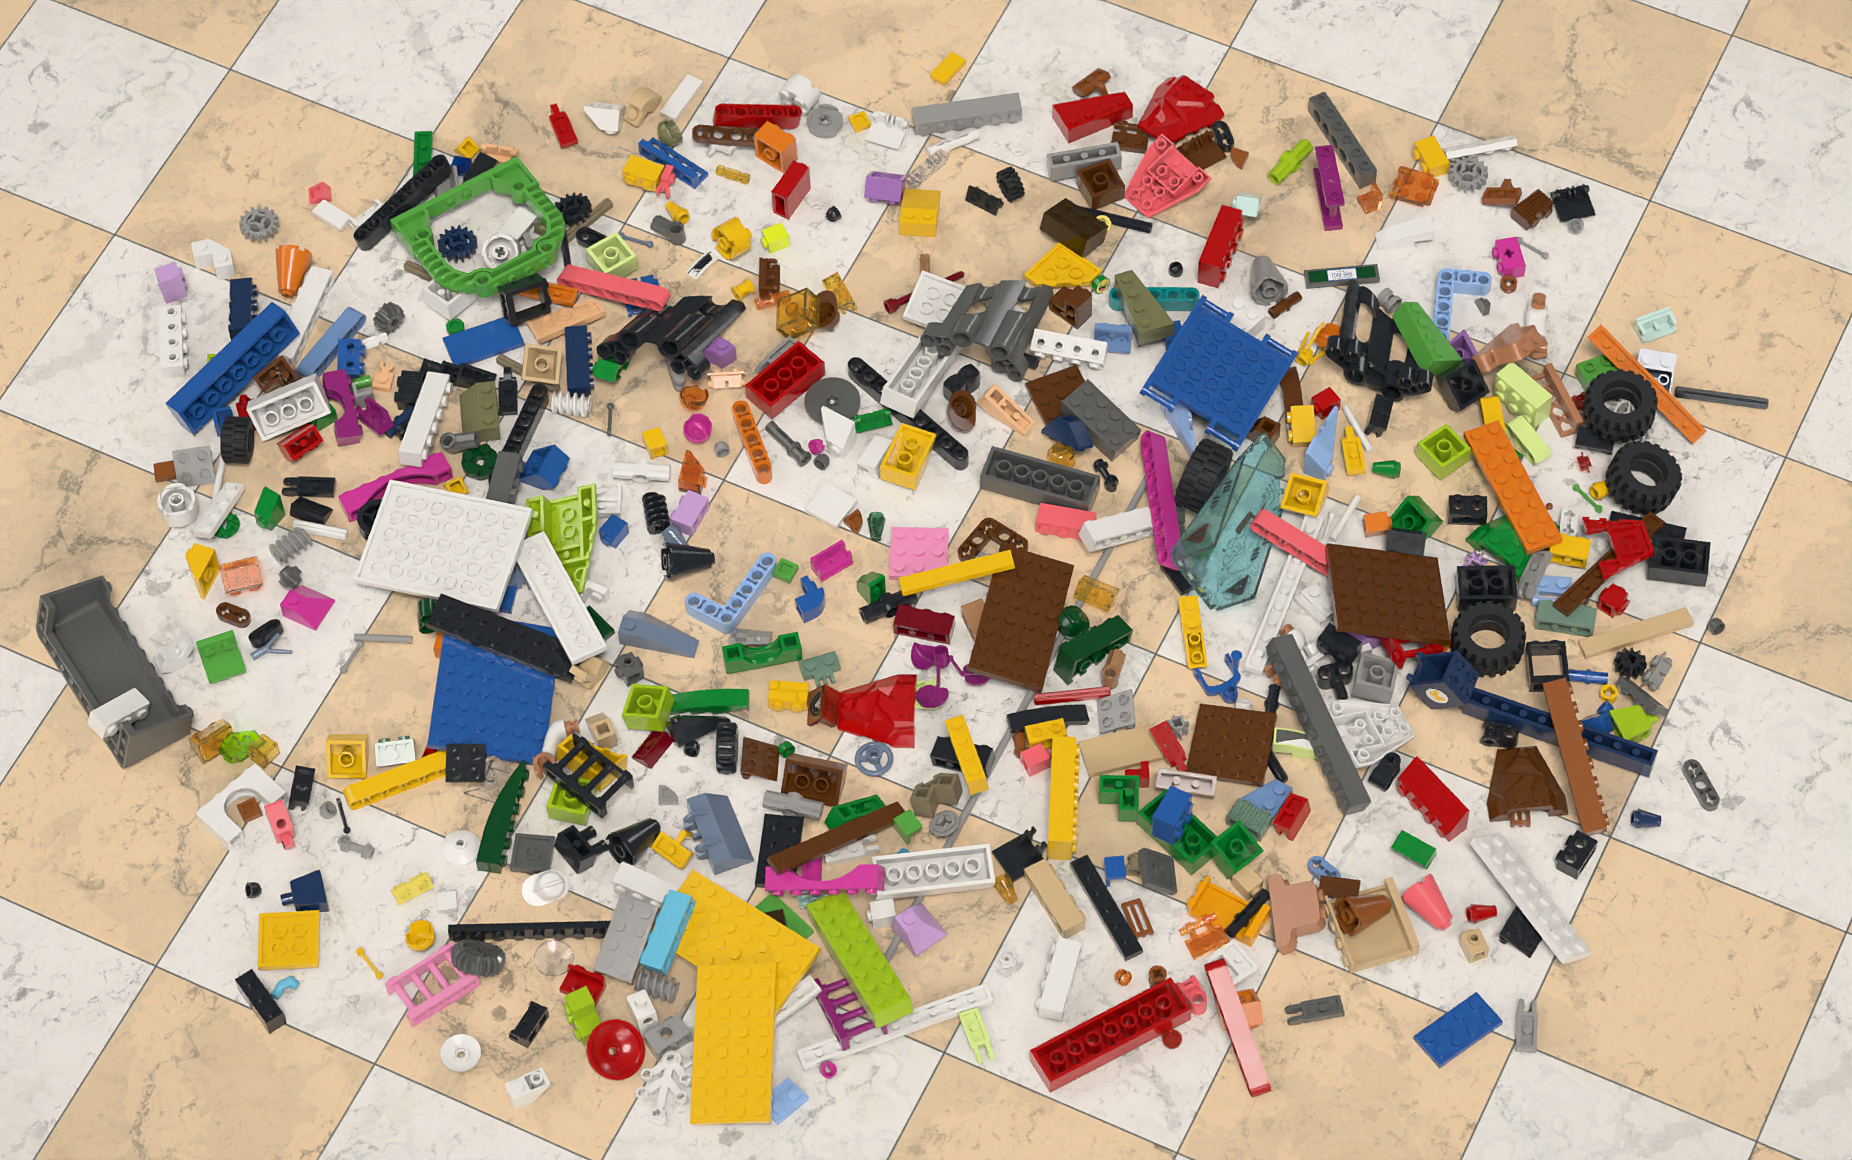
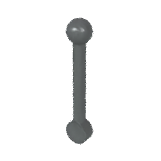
M608 403L607 436H611L612 409H614V404Z

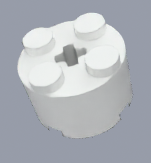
M792 74L779 91V95L783 100L781 102L782 105H796L802 110L801 116H805L821 96V93L817 87L813 88L810 85L811 81L800 74H795L794 76Z
M508 234L492 235L484 242L482 247L484 261L492 269L522 254L520 243L516 238ZM504 248L506 253L500 257L501 254L498 250Z
M174 483L166 486L164 491L158 495L157 504L160 514L168 527H184L196 521L199 508L194 491L191 488L186 487L182 483Z

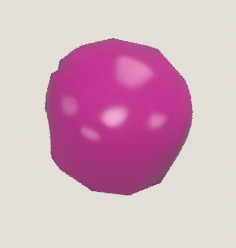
M692 414L683 426V435L694 444L705 442L712 432V422L704 414Z

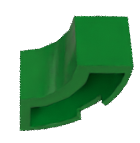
M613 356L608 359L598 358L597 362L593 365V376L615 383L621 379L619 374L622 369H627L631 359L626 364L619 365L614 361Z

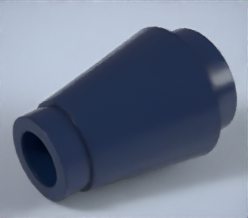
M1642 809L1633 810L1631 825L1636 828L1660 827L1661 815Z

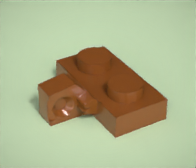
M1504 179L1501 187L1486 188L1481 198L1482 204L1517 205L1521 198L1522 190L1520 187L1512 185V179Z

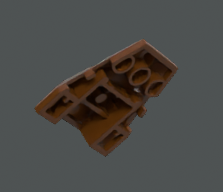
M1537 746L1497 749L1487 799L1489 822L1509 821L1510 813L1547 810L1548 817L1568 815L1566 796Z

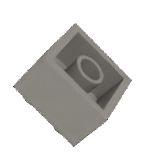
M1362 652L1357 665L1351 696L1390 704L1398 673L1395 663L1390 658Z

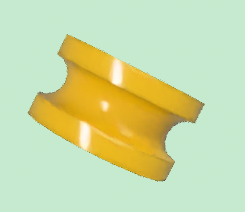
M1604 685L1600 690V700L1602 702L1608 701L1610 704L1614 703L1617 699L1618 690L1614 685ZM1606 692H1611V697L1606 696Z

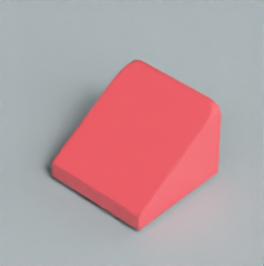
M323 181L308 189L310 204H319L323 199L327 202L332 201L331 187Z

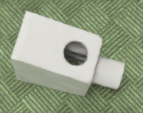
M645 989L626 997L627 1009L643 1038L649 1028L659 1025L656 1011ZM647 1018H648V1021H650V1022H648V1023H643L644 1020L647 1019Z

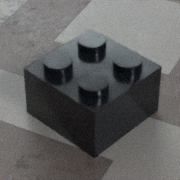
M1463 359L1435 376L1450 410L1461 411L1490 393L1475 359Z

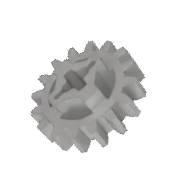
M1469 155L1468 159L1462 156L1461 160L1456 158L1455 163H1451L1449 168V181H1453V187L1458 185V190L1465 188V192H1468V189L1475 192L1476 187L1481 189L1482 184H1486L1488 167L1484 166V161L1478 162V157L1472 159L1471 155Z
M258 206L256 210L251 207L250 212L244 211L245 216L240 217L239 226L241 234H244L245 239L250 237L251 242L257 239L258 243L261 242V239L268 241V236L273 238V232L278 233L277 227L280 226L278 216L274 214L273 209L268 211L267 206L264 209Z

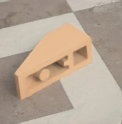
M996 384L989 387L976 401L990 416L1023 436L1036 423Z

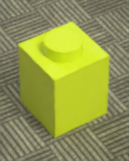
M782 222L761 230L762 238H760V242L764 249L767 248L769 254L790 246L789 235Z

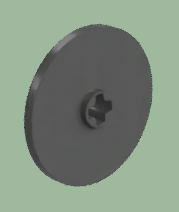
M829 377L811 385L806 392L804 405L809 417L819 424H822V406L852 420V417L856 416L860 408V394L851 382L842 378Z

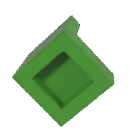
M910 809L893 819L894 829L906 845L910 843V836L922 829V824Z

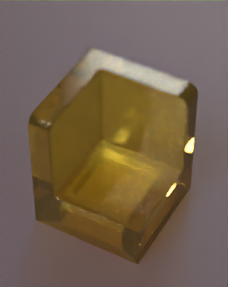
M262 734L247 749L250 759L263 769L280 754L278 744L265 734Z

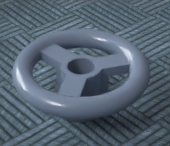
M880 742L865 743L855 754L857 769L861 773L872 777L881 776L888 772L894 761L891 749ZM885 751L888 756L887 764L884 767H882V765L880 764V759L882 757V753ZM861 762H869L875 766L877 771L864 768Z

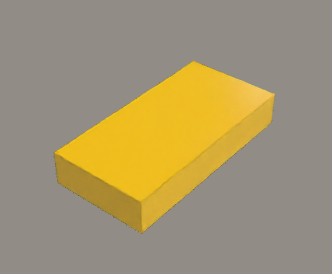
M952 51L930 73V78L945 86L966 64V59Z

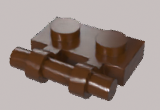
M1123 120L1122 122L1115 121L1114 129H1121V132L1113 131L1111 143L1118 142L1120 151L1145 154L1148 148L1149 135H1143L1144 131L1138 128V124L1128 123V121ZM1127 130L1137 131V134L1127 133Z

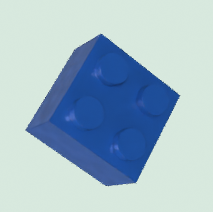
M1174 786L1169 787L1153 815L1152 836L1174 845L1177 839H1181L1184 833L1183 827L1186 823L1189 824L1193 817L1191 811L1194 804L1192 803L1191 794Z

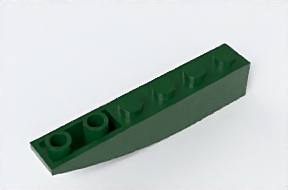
M524 761L518 765L509 777L491 809L476 858L478 871L501 874L502 868L507 865L508 857L506 852L511 849V833H514L516 830L515 818L516 815L520 814L521 804L519 802L520 798H524V783L528 781L530 774Z

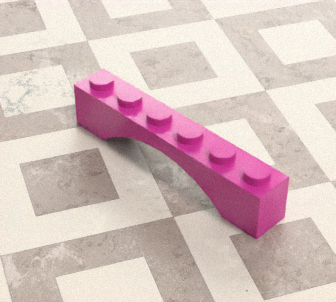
M442 451L437 454L434 453L427 460H424L422 467L409 465L399 468L386 476H380L372 482L364 483L358 488L344 492L338 496L340 506L349 523L357 520L358 511L365 503L381 499L384 496L389 480L436 486L452 479V470Z
M861 864L844 876L827 881L804 879L793 870L777 875L771 866L766 867L765 891L777 897L784 896V893H790L791 896H802V893L820 896L821 892H828V895L834 896L840 895V892H846L847 895H858V892L876 895L877 891H884L885 867L879 864Z

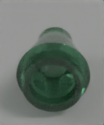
M871 512L867 518L870 540L874 542L881 541L886 521L884 514L881 512Z

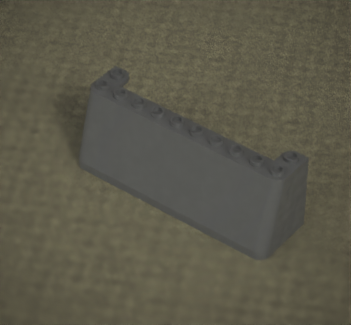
M101 575L41 595L36 621V633L88 717L91 711L133 688H136L150 702L148 714L142 720L138 719L132 724L128 720L121 722L120 730L116 734L103 739L120 767L124 769L189 735L192 729L191 724L194 713L192 708L186 704L180 706L175 703L172 693L164 686L163 679L155 672L154 665L146 658L145 651L140 649L137 644L136 637L131 635L126 622L120 618L117 608L111 604L112 586Z

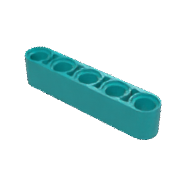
M1146 287L1164 311H1192L1200 299V293L1194 287ZM1112 288L1109 291V307L1114 311H1124L1115 288Z

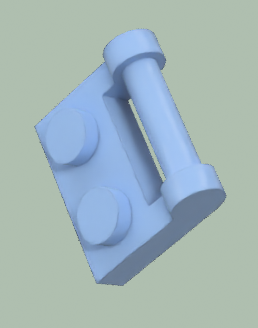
M1543 575L1537 587V593L1532 598V606H1538L1539 599H1548L1555 602L1558 598L1539 597V595L1560 597L1572 586V577Z

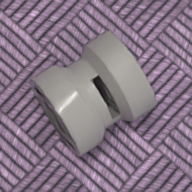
M1390 288L1382 290L1377 297L1381 306L1384 305L1389 313H1394L1402 304V299L1397 295L1395 296Z

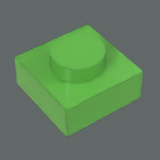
M781 558L773 571V577L791 583L799 569V565Z

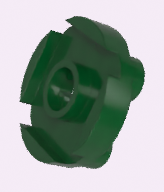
M482 444L478 448L464 451L461 461L464 474L469 478H476L478 481L489 479L496 463L497 452L488 444ZM479 460H483V461H484V462H483V465H480L479 463L476 464V463H477V461H479Z

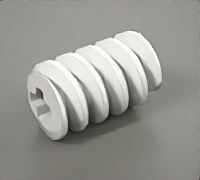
M560 390L558 395L554 391L551 401L552 413L556 414L559 410L561 415L565 412L568 416L574 413L575 417H578L581 413L583 418L590 414L592 395L585 399L584 394L578 398L576 392L571 397L569 391L566 396H563L562 390Z

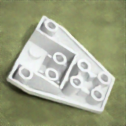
M1337 700L1325 703L1355 768L1374 765L1382 760L1387 753L1394 752L1415 738V734L1399 705Z

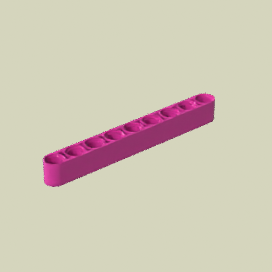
M1147 430L1143 433L1140 443L1158 564L1178 570L1183 564V552L1166 439L1162 435Z

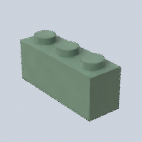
M1539 599L1535 629L1582 637L1593 636L1597 608L1579 606L1569 617H1566L1553 607L1554 602L1552 600Z

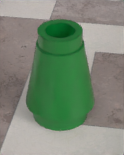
M1396 460L1373 462L1372 472L1391 478L1400 477L1401 462H1396Z

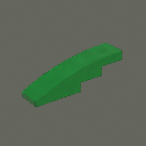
M707 689L672 694L674 703L670 714L690 712L692 715L711 712L713 715L749 708V690Z

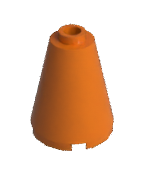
M280 245L279 249L276 248L275 250L278 292L285 298H292L298 292L312 259V253L304 248V251L299 250V246Z

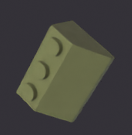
M495 381L475 383L459 395L462 433L477 431L480 442L501 440Z

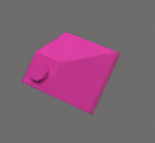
M301 585L289 590L280 607L283 617L316 631L335 603V599Z

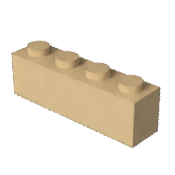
M1043 859L1025 868L1024 879L1061 937L1067 939L1085 930L1086 917L1081 910L1078 911L1073 896L1071 894L1068 895L1065 891L1066 886L1064 882L1056 877L1053 865L1048 864Z

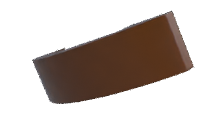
M1289 367L1279 383L1283 397L1287 432L1291 430L1290 423H1287V412H1290L1291 406L1303 405L1301 385L1296 367Z

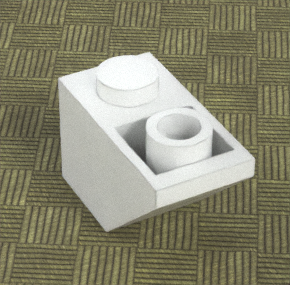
M542 1067L505 1083L507 1095L515 1111L534 1103L550 1086V1082Z

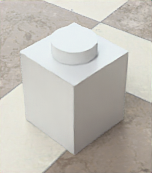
M893 898L869 902L870 910H866L868 922H872L873 929L891 926L894 917H896Z

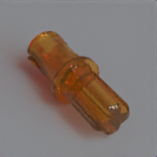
M789 290L775 294L769 293L770 295L754 299L758 311L790 301L791 294Z

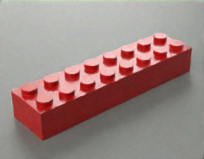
M1170 977L1031 1049L1030 1062L1051 1093L1191 1020L1192 1009Z

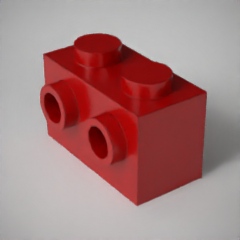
M306 424L278 442L277 445L286 460L297 461L303 457L304 453L314 450L324 440L315 425Z

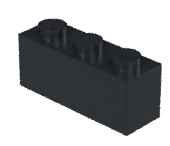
M937 736L930 754L933 766L962 772L950 737ZM974 744L985 776L988 778L995 761L994 750L988 745Z
M252 969L235 979L238 991L269 1034L287 1024L284 1013Z

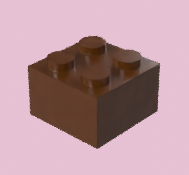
M1110 159L1076 171V184L1091 209H1097L1125 198V184Z

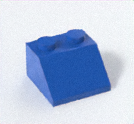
M555 444L533 450L525 463L524 472L520 474L521 482L541 490L556 487L561 474L567 469L570 457Z

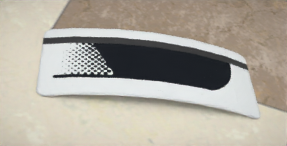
M707 251L693 263L686 273L698 279L719 257L711 251Z

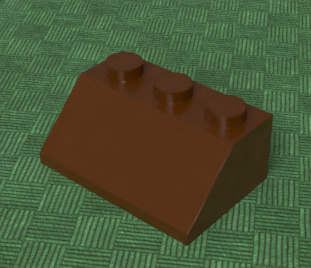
M790 753L785 761L781 793L796 792L805 799L822 802L826 806L833 807L839 805L848 764Z

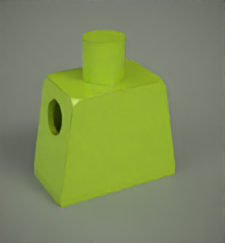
M1640 705L1609 711L1614 734L1636 743L1648 738L1651 734V724L1658 722L1657 715L1645 714Z

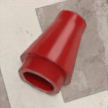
M1471 904L1466 908V917L1469 923L1473 922L1476 924L1497 916L1495 905Z

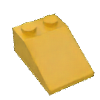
M904 190L899 221L900 235L937 236L941 191Z
M901 423L880 466V479L916 491L925 471L936 434Z

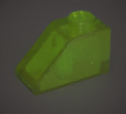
M255 730L231 732L227 734L218 752L229 763L243 762L265 746L266 742Z

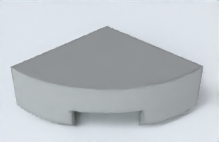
M659 785V805H679L676 793L665 785Z

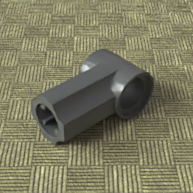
M656 215L652 219L651 230L669 238L673 245L685 243L686 234L684 225L681 222H672L661 215Z
M477 431L458 434L446 432L440 437L439 442L448 453L457 454L461 450L478 448L480 438Z

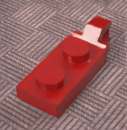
M557 103L550 105L552 115H549V121L560 148L578 144L567 113L564 111L560 112Z
M1165 720L1149 729V733L1167 764L1171 768L1175 766L1178 771L1186 772L1188 770L1184 763L1187 760L1186 753L1168 722Z

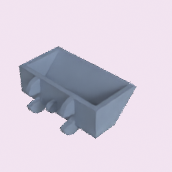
M703 793L686 799L689 814L683 818L684 823H687L684 825L685 830L697 831V833L692 835L693 840L700 839L701 841L695 847L696 857L698 860L708 859L714 875L754 861L728 796Z

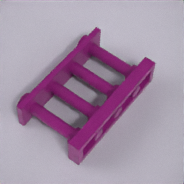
M1333 145L1315 146L1318 168H1313V177L1324 231L1343 229L1339 206H1345L1334 147Z
M819 978L814 979L822 990L816 996V999L842 1051L850 1049L849 1040L853 1036L876 1028L871 1020L851 1029H844V1022L864 1015L867 1012L862 1006L844 1014L836 1013V1007L858 999L854 992L835 1000L829 999L828 995L830 992L849 985L846 978L828 985L821 984ZM887 1025L880 1027L884 1035L888 1034Z

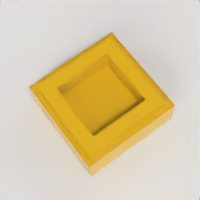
M865 111L848 116V121L855 133L869 129L871 126Z

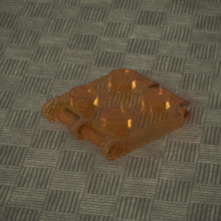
M1400 166L1398 177L1394 179V187L1388 196L1392 199L1420 207L1424 205L1430 206L1439 185V180L1435 179L1432 174Z

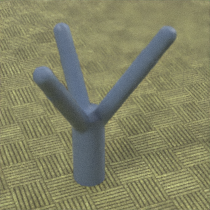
M276 633L266 645L250 653V655L255 660L266 653L292 654V650L269 649L279 637V633Z

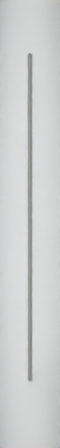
M1145 476L1125 512L1134 510L1147 488ZM1115 546L1104 549L1074 606L1082 608ZM1060 632L1054 643L1049 667L1059 650V646L1065 639ZM1028 689L1016 712L1024 711L1028 708L1036 691ZM1009 726L994 752L995 761L989 777H986L987 781L1013 733H1010ZM981 792L970 796L959 816L961 822L958 825L959 830H955L954 835H949L942 849L952 848ZM925 896L915 897L911 906L921 904ZM897 933L884 955L888 962H890L901 942V938Z

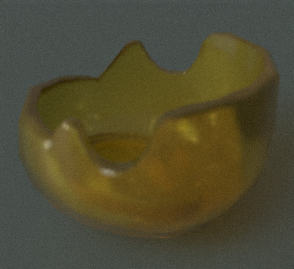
M1062 443L1054 444L1047 452L1049 462L1071 468L1076 463L1075 451L1070 446L1063 445Z

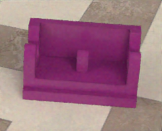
M369 396L364 399L367 405L365 410H362L361 406L357 405L360 422L378 436L394 426L388 411Z

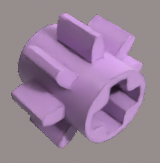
M1474 550L1472 556L1466 555L1465 558L1468 561L1464 562L1463 566H1476V563L1479 564L1478 566H1483L1488 563V560H1484V553L1478 554Z

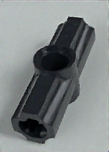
M901 590L893 594L887 592L880 595L877 601L859 608V613L863 622L868 624L884 616L886 618L896 616L898 605H912L918 602L916 593L903 596Z

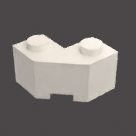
M210 239L191 242L197 270L214 266L218 280L236 277L230 249Z

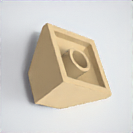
M525 343L521 380L558 385L562 348Z

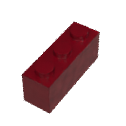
M898 605L893 623V631L897 635L950 645L955 628V616L946 612L939 613L930 609L914 608L910 605Z

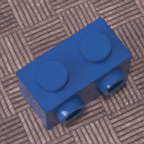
M338 339L337 370L345 369L346 376L349 375L351 380L362 377V374H365L363 356H366V345H363L361 339Z

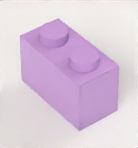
M176 262L154 269L166 304L187 297L185 289L188 286L185 281V275L182 268L177 267Z
M688 490L685 496L683 495L680 498L678 508L672 511L670 516L671 524L679 527L681 533L693 537L710 508L709 498Z

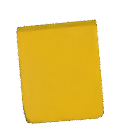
M468 136L453 151L469 161L481 148Z
M461 476L443 484L445 491L464 495L469 493Z

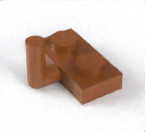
M1097 68L1072 86L1073 92L1085 97L1097 88L1100 90L1101 96L1108 95L1105 82L1111 78L1110 73Z

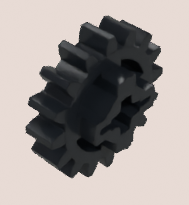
M573 192L572 196L566 194V198L560 197V202H555L556 208L561 213L563 212L565 225L569 224V227H572L573 224L578 226L580 221L585 222L584 218H589V213L592 212L590 199L588 200V197L586 195L583 196L582 193L576 195Z

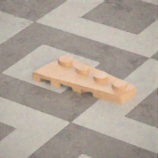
M598 299L574 304L573 308L569 309L564 307L557 308L556 312L525 321L538 344H542L565 334V327L586 325L606 316Z

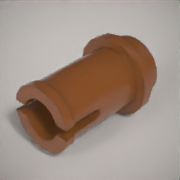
M1018 732L1012 736L1015 747L1013 752L1020 759V752L1029 748L1026 747L1025 734Z

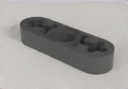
M1695 759L1687 760L1684 763L1682 772L1700 805L1706 811L1716 810L1720 798L1703 767ZM1688 768L1695 769V774L1692 770H1688ZM1699 781L1704 782L1707 787L1699 789L1696 783ZM1707 793H1708V798H1709V800H1710V801L1714 800L1713 804H1711V802H1706V801H1707V795H1706Z

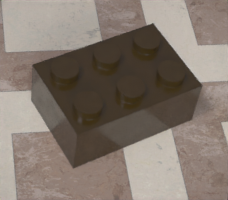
M1065 198L1044 212L1040 230L1080 257H1084L1104 243L1108 225Z

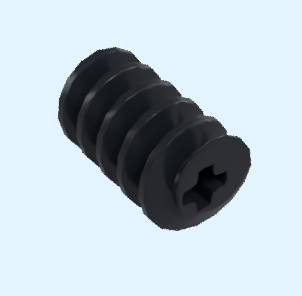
M648 492L642 496L649 534L662 533L671 525L667 503L665 502L666 497L656 492Z

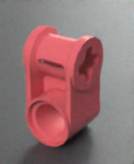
M1191 975L1189 979L1181 983H1175L1191 1007V1013L1198 1016L1204 1014L1207 1010V996L1197 978ZM1200 1001V1002H1202V1003H1201V1004H1195L1194 1002Z

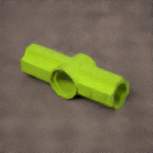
M1306 138L1301 139L1290 151L1286 150L1283 152L1279 162L1268 172V178L1273 184L1280 185L1291 173H1296L1300 169L1303 160L1313 151L1314 146Z

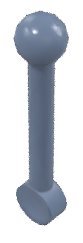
M622 232L619 233L623 240L626 239L629 241L644 244L648 248L653 247L652 241L646 242L643 240L625 236V234Z

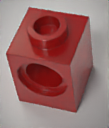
M1331 387L1326 388L1311 398V405H1314V415H1317L1321 420L1328 417L1334 406L1338 407V411L1340 410L1341 399Z

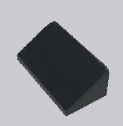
M301 496L292 502L290 507L291 517L323 525L326 524L333 512L332 508Z

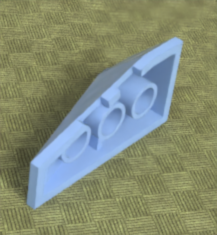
M1163 394L1164 398L1172 402L1173 399ZM1178 403L1171 413L1167 410L1168 408L1160 404L1161 410L1165 411L1166 419L1191 458L1196 448L1194 428H1191L1192 412Z
M1334 406L1326 418L1324 426L1320 427L1318 436L1315 435L1305 452L1303 473L1324 481L1327 475L1331 476L1334 469L1332 461L1338 407Z

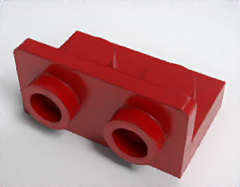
M569 964L567 967L568 973L559 991L567 995L586 986L595 1002V1006H597L607 987L604 976L598 972H589L580 965L574 966Z

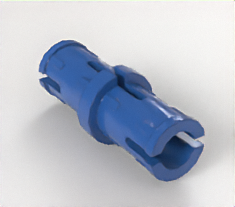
M1569 669L1570 681L1585 682L1588 685L1590 683L1606 685L1608 683V672L1591 671V669Z

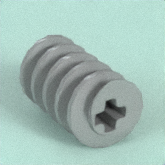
M296 527L294 532H288V537L282 536V541L276 540L275 545L270 544L269 550L274 559L281 565L280 560L287 563V556L293 559L294 551L300 554L299 547L306 550L305 543H308L310 546L313 543L304 529Z
M642 968L636 978L634 990L639 992L645 989L648 996L652 994L654 999L660 996L661 1001L667 999L668 1003H673L680 983L674 984V977L667 982L666 975L660 980L659 973H656L653 978L652 971L644 975V969Z

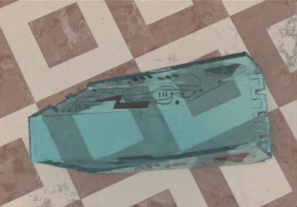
M1266 432L1261 433L1237 458L1174 545L1171 552L1174 565L1179 571H1182L1181 574L1192 585V588L1210 610L1215 608L1216 611L1255 599L1273 543L1255 533L1250 528V523L1260 509H1266L1281 518L1284 510L1280 509L1279 496L1284 494V489L1280 488V479L1285 477V457Z

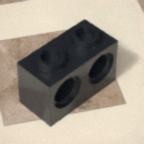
M1449 495V525L1486 524L1488 516L1487 496Z
M1576 830L1573 836L1569 835L1567 838L1565 849L1558 852L1555 858L1557 861L1556 869L1577 880L1595 853L1598 841ZM1576 845H1582L1584 848H1579ZM1566 860H1572L1574 863H1569Z

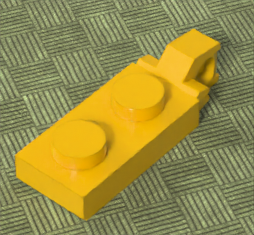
M1347 426L1344 431L1345 437H1341L1346 474H1365L1366 467L1361 439L1358 436H1354L1352 426Z

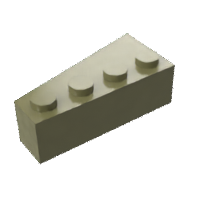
M1130 270L1115 274L1114 288L1129 324L1132 326V331L1138 345L1174 336V322L1134 271Z

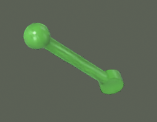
M1579 484L1573 485V490L1578 491L1595 508L1596 513L1602 512L1603 507L1597 505L1580 489Z

